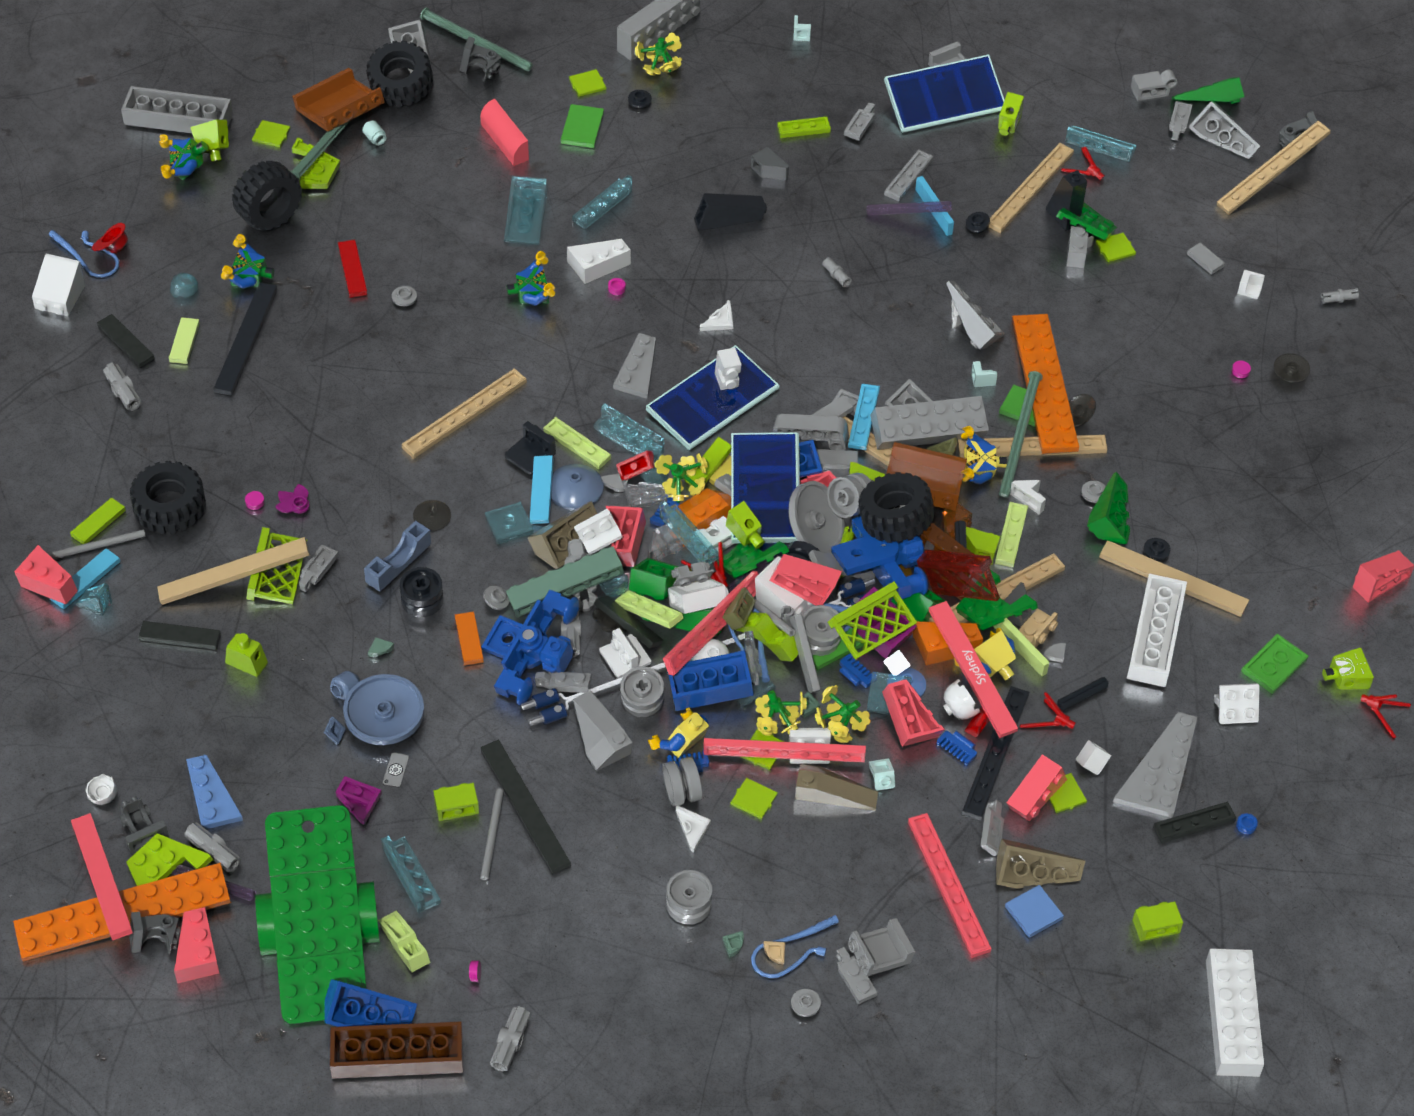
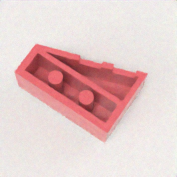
M606 506V509L610 510L623 536L621 539L613 542L611 546H614L622 566L634 567L646 525L643 508Z
M39 545L14 571L21 587L63 604H67L78 592L72 576Z
M783 554L769 581L817 606L825 603L835 588L842 571Z
M907 679L890 683L882 691L902 747L938 738L945 730L933 718V713L927 710L921 702L922 699Z
M1042 754L1006 802L1009 809L1027 821L1035 818L1039 814L1040 809L1067 781L1063 768Z
M205 907L184 912L174 969L177 984L220 974Z

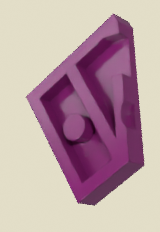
M344 776L336 790V797L363 825H365L382 795L381 789Z

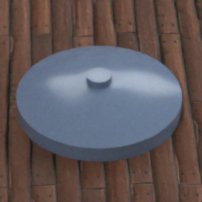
M391 674L374 675L358 682L349 691L343 705L344 719L350 732L364 742L374 745L395 744L410 737L420 726L424 717L423 697L419 689L403 677Z

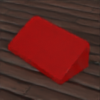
M644 451L616 464L622 482L653 469V451Z
M982 706L979 709L980 713L975 715L965 728L966 733L976 738L990 721Z

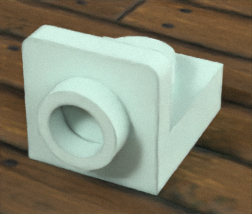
M889 758L869 761L875 790L894 788L895 775Z

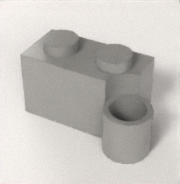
M1165 70L1161 75L1158 71L1133 75L1131 89L1136 100L1141 101L1169 96L1170 89L1175 87L1178 82L1172 70Z
M1071 226L1066 266L1084 268L1087 248L1093 245L1095 236L1085 231L1086 228Z

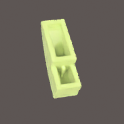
M397 910L378 920L392 946L411 972L430 963L427 950L418 941L416 933Z

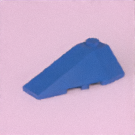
M331 979L325 997V1023L337 1027L412 1024L417 1004Z

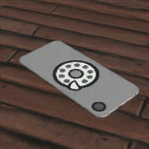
M391 754L383 779L384 785L396 787L401 785L409 759L408 755Z

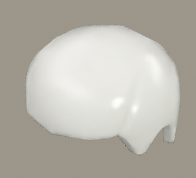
M105 774L91 779L86 788L88 799L97 805L110 803L118 792L115 780L112 776L110 777Z

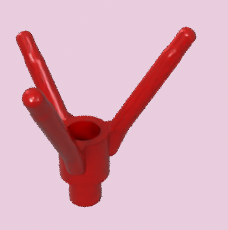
M1082 147L1081 150L1090 166L1086 171H1078L1081 174L1092 175L1094 178L1097 177L1101 181L1105 175L1100 172L1101 169L1094 163L1087 147ZM1061 169L1062 172L1068 173L1076 171L1075 169Z
M718 542L719 566L716 558L713 557L712 561L716 571L712 573L710 578L724 584L728 588L729 585L726 582L727 578L723 566L722 542ZM681 560L682 564L688 565L691 568V563Z
M1045 692L1044 696L1046 698L1044 702L1057 714L1054 721L1020 724V728L1061 725L1073 729L1076 722L1070 720V717L1064 714L1051 696Z
M1363 694L1361 702L1367 703V706L1371 707L1389 734L1395 739V733L1379 709L1383 704L1410 707L1411 704L1388 700L1397 698L1396 694L1385 696H1368Z

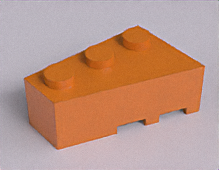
M917 622L915 624L917 627L913 632V637L926 666L954 659L935 622ZM959 623L973 649L983 643V637L976 623Z

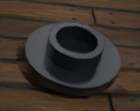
M634 90L628 96L629 104L636 108L647 107L652 101L651 94L645 90Z
M984 212L972 213L966 219V226L972 232L984 231L990 225V218Z
M1151 538L1144 544V553L1153 560H1164L1171 551L1168 542L1161 538Z

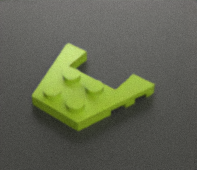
M297 138L292 147V153L306 156L314 146L311 144L307 145L301 138ZM323 151L300 177L302 189H328L340 167V160Z
M157 833L126 863L136 885L139 886L167 878L185 860L195 869L206 867L213 858L205 852Z

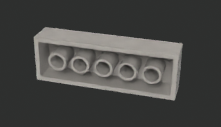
M654 0L617 26V51L632 61L637 57L635 54L637 42L640 41L644 48L653 47V45L658 43V38H665L669 33L674 32L694 16H697L700 13V0Z
M135 86L130 87L121 109L124 125L192 133L190 128L192 126L216 119L227 120L228 126L233 114L231 99Z
M982 396L875 407L870 415L877 450L893 448L894 442L916 446L942 443L952 438H956L958 441V439H962L961 434L965 433L962 428L966 426H971L974 429V433L981 438H984L989 431Z

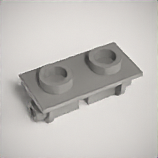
M705 561L691 564L692 571L689 570L688 565L675 567L674 570H671L672 577H676L673 586L680 585L684 587L695 581L699 583L709 580L714 570H710L709 563H705Z

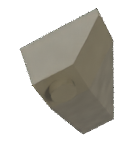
M592 501L587 502L529 536L528 540L535 555L555 569L563 566L565 559L568 557V542L573 539H579L574 526L598 514Z
M800 764L796 784V800L876 811L878 791L821 766Z
M1001 839L996 858V884L1018 889L1024 888V886H1042L1048 883L1058 884L1081 881L1085 860L1024 843Z

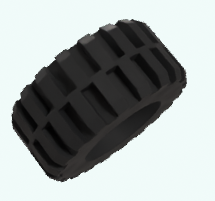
M402 40L401 42L392 41L391 44L386 43L382 48L376 49L375 54L372 53L369 58L370 60L367 62L366 74L371 90L380 87L384 102H387L390 106L397 105V107H403L406 104L407 106L412 105V102L417 103L421 100V97L427 95V90L429 91L432 87L433 72L429 57L424 52V49L415 43L410 42L409 44L407 41ZM397 68L413 70L408 77L400 80H392L386 77Z
M258 162V165H252L248 171L245 170L242 173L243 176L236 181L237 185L234 186V194H232L233 207L252 228L257 230L278 228L280 224H285L288 221L287 219L290 216L292 217L295 214L294 211L299 207V201L302 198V194H300L302 193L300 181L280 162ZM273 189L271 195L261 202L265 194Z
M165 461V463L157 462L154 466L149 465L145 467V471H140L136 475L137 478L133 479L130 488L133 512L137 521L143 527H148V530L158 531L162 534H165V532L172 534L178 530H186L187 526L191 527L196 523L195 520L200 519L202 512L205 510L206 500L202 480L199 474L186 464L183 466L181 462L177 461L175 463L171 461ZM165 492L183 494L177 500L169 503L153 501L155 497Z
M895 472V474L888 473L883 477L875 478V481H870L866 488L862 490L858 500L865 531L879 541L885 540L887 543L897 541V543H901L903 540H912L914 536H920L923 530L926 531L934 519L935 510L930 487H928V484L923 479L921 480L916 475L912 476L911 473L906 472L902 474L901 472ZM905 505L898 509H889L894 506Z

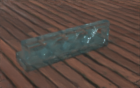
M1069 125L1065 140L1067 143L1079 147H1087L1089 150L1127 162L1131 161L1137 145L1073 125Z
M627 175L622 180L618 179L575 213L572 216V221L584 229L588 228L632 192V177Z
M607 404L601 407V417L594 423L596 431L637 455L644 451H653L654 462L664 453V438Z
M665 501L660 503V518L699 562L705 561V563L708 562L710 565L719 559L718 551L676 504L669 506Z
M389 836L382 838V849L417 912L420 913L441 903V899L406 838L402 837L393 842ZM404 845L406 849L404 855L399 854L396 847ZM405 861L414 863L413 871L407 869ZM414 877L424 880L422 887L416 885ZM423 892L431 894L434 899L425 902L422 895Z

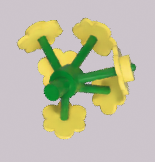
M669 33L665 40L662 37L658 38V43L653 45V47L644 48L640 41L637 42L635 47L636 56L641 61H644V55L647 52L646 57L653 62L652 65L645 64L643 67L648 74L653 76L656 74L660 75L661 71L670 73L682 65L681 57L675 56L672 58L667 49H672L673 52H676L677 49L682 47L680 37L676 36L675 33ZM664 60L665 64L659 67V69L655 67L657 61L662 62Z
M700 453L696 455L698 463L695 462V458L691 455L681 457V462L678 464L671 462V455H661L659 460L655 462L654 466L657 468L658 474L667 475L671 470L673 479L668 478L667 482H663L662 488L668 497H673V501L680 503V501H684V497H689V495H681L680 493L684 489L681 486L682 479L692 484L689 487L691 496L698 495L704 490L706 484L704 477L693 481L687 476V474L694 476L696 473L695 469L698 467L701 468L702 473H706L705 468L708 467L705 457H701Z
M829 686L822 694L823 699L821 703L825 704L831 699L835 702L834 704L827 705L828 713L825 715L817 707L815 721L818 725H822L824 729L826 728L825 719H831L828 723L831 735L840 743H848L853 739L848 733L849 729L847 726L849 720L853 730L858 729L862 732L871 722L869 719L870 713L868 711L856 712V709L861 706L858 700L844 704L835 696L838 686Z
M774 690L769 691L768 695H763L762 698L758 697L755 700L756 712L762 715V717L757 718V730L767 736L778 733V723L772 721L774 713L779 712L782 724H787L788 726L781 733L787 732L789 735L790 730L798 729L797 725L801 721L796 722V719L802 715L803 710H806L808 705L806 698L802 696V692H800V701H781V698L776 696Z

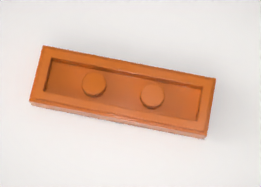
M474 612L455 614L464 666L483 663V654Z

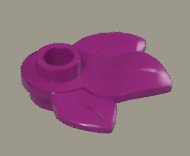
M298 484L294 492H278L280 503L275 508L280 512L300 514L309 509L310 504L307 499L309 492L303 485Z

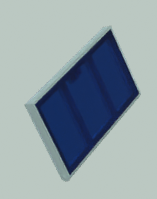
M989 54L886 76L884 78L902 133L1000 112L1004 103V97Z
M736 345L732 348L736 349L741 362V372L738 373V387L725 390L720 389L715 376L716 359H714L646 405V411L688 450L703 442L780 388L776 381Z
M731 433V509L745 501L762 525L760 536L765 543H777L779 541L791 543L798 541L790 524L789 502L792 492L800 485L799 433ZM731 532L732 543H741Z

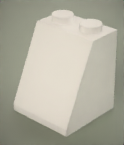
M51 254L45 255L32 295L35 309L69 316L85 287L80 261Z
M777 556L755 578L756 599L779 618L781 617L782 607L786 605L794 609L793 615L800 613L803 615L807 609L815 605L769 581L776 565L781 557Z

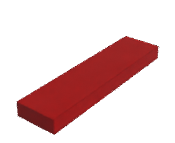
M356 241L338 242L349 297L367 295Z

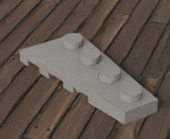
M642 333L638 334L613 384V389L648 399L656 337Z

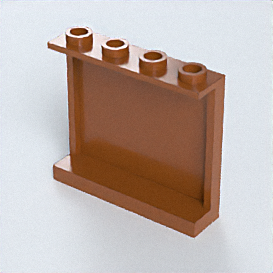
M350 68L292 96L296 111L327 132L385 103L381 88L371 90L354 78L353 71Z
M894 442L886 474H895V472L905 474L907 472L911 473L912 476L920 477L930 487L934 506L956 511L964 475L961 472L965 470L967 459Z

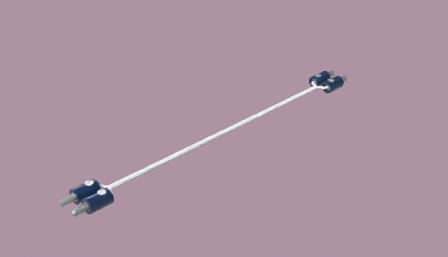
M873 577L866 580L858 578L839 585L838 599L829 603L851 607L865 594L848 599L847 605L840 601L841 597L844 599L864 592L866 586L875 584V579ZM743 633L737 637L739 640L750 637V635ZM732 637L721 642H723L725 645L734 643L735 641ZM663 662L649 668H652L657 671L659 669L665 668L666 666ZM622 678L591 688L589 691L596 693L621 684ZM555 688L533 695L532 700L521 704V708L526 710L535 706L536 709H540L559 702V696L567 700L565 703L566 708L561 703L539 712V716L529 719L531 726L540 722L547 725L566 718L569 708L568 703L584 693L565 697L562 693H557Z

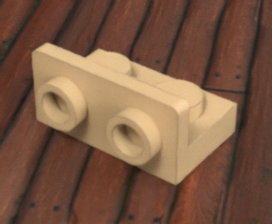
M1037 608L1019 631L1036 648L1039 644H1043L1047 639L1048 633L1050 631L1053 632L1058 626V613L1054 612L1050 616Z

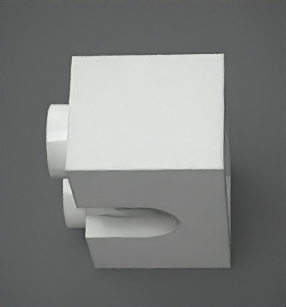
M729 348L717 351L715 376L720 389L725 390L738 387V373L741 372V362L736 349Z
M724 516L712 521L707 529H699L693 534L694 547L706 560L718 554V542H722L723 550L735 544L732 543L731 531L725 526L727 519Z

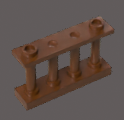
M931 523L926 531L923 530L920 538L923 541L924 548L927 540L934 545L933 553L931 554L924 549L922 563L915 566L920 567L926 575L961 601L973 587L968 582L970 573L983 564V560L935 524ZM941 551L949 556L947 565L939 560ZM955 562L963 567L961 576L953 571Z

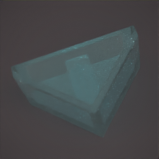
M104 583L85 590L76 605L103 616L113 602L109 585Z

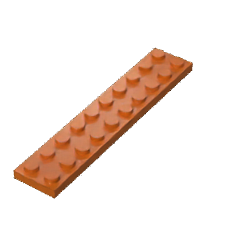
M1048 314L1012 316V325L1026 386L1029 383V372L1037 371L1043 375L1042 380L1039 381L1032 407L1041 453L1078 452L1079 443Z
M221 863L118 891L129 923L132 912H140L141 917L166 914L179 918L183 917L186 911L205 907V910L231 903ZM97 897L13 921L23 962L111 937Z

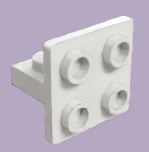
M608 508L574 526L589 555L623 537Z
M620 628L612 631L611 643L599 649L600 654L618 679L623 677L630 669L638 666L645 667L651 664L650 657L637 638L632 634L625 637Z
M1258 683L1219 686V694H1214V702L1219 707L1220 724L1254 723L1259 721Z
M798 728L797 730H790L789 742L830 744L831 733L828 728ZM790 759L791 764L830 763V761Z

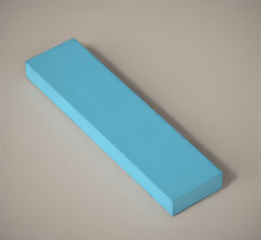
M917 177L916 192L947 236L952 235L954 228L953 219L924 177Z
M861 385L848 448L867 450L872 428L870 415L877 406L880 386Z
M552 455L534 456L530 507L531 524L550 523L554 461Z
M107 548L104 549L72 576L78 592L67 604L53 599L50 600L62 609H65L119 564L120 558Z

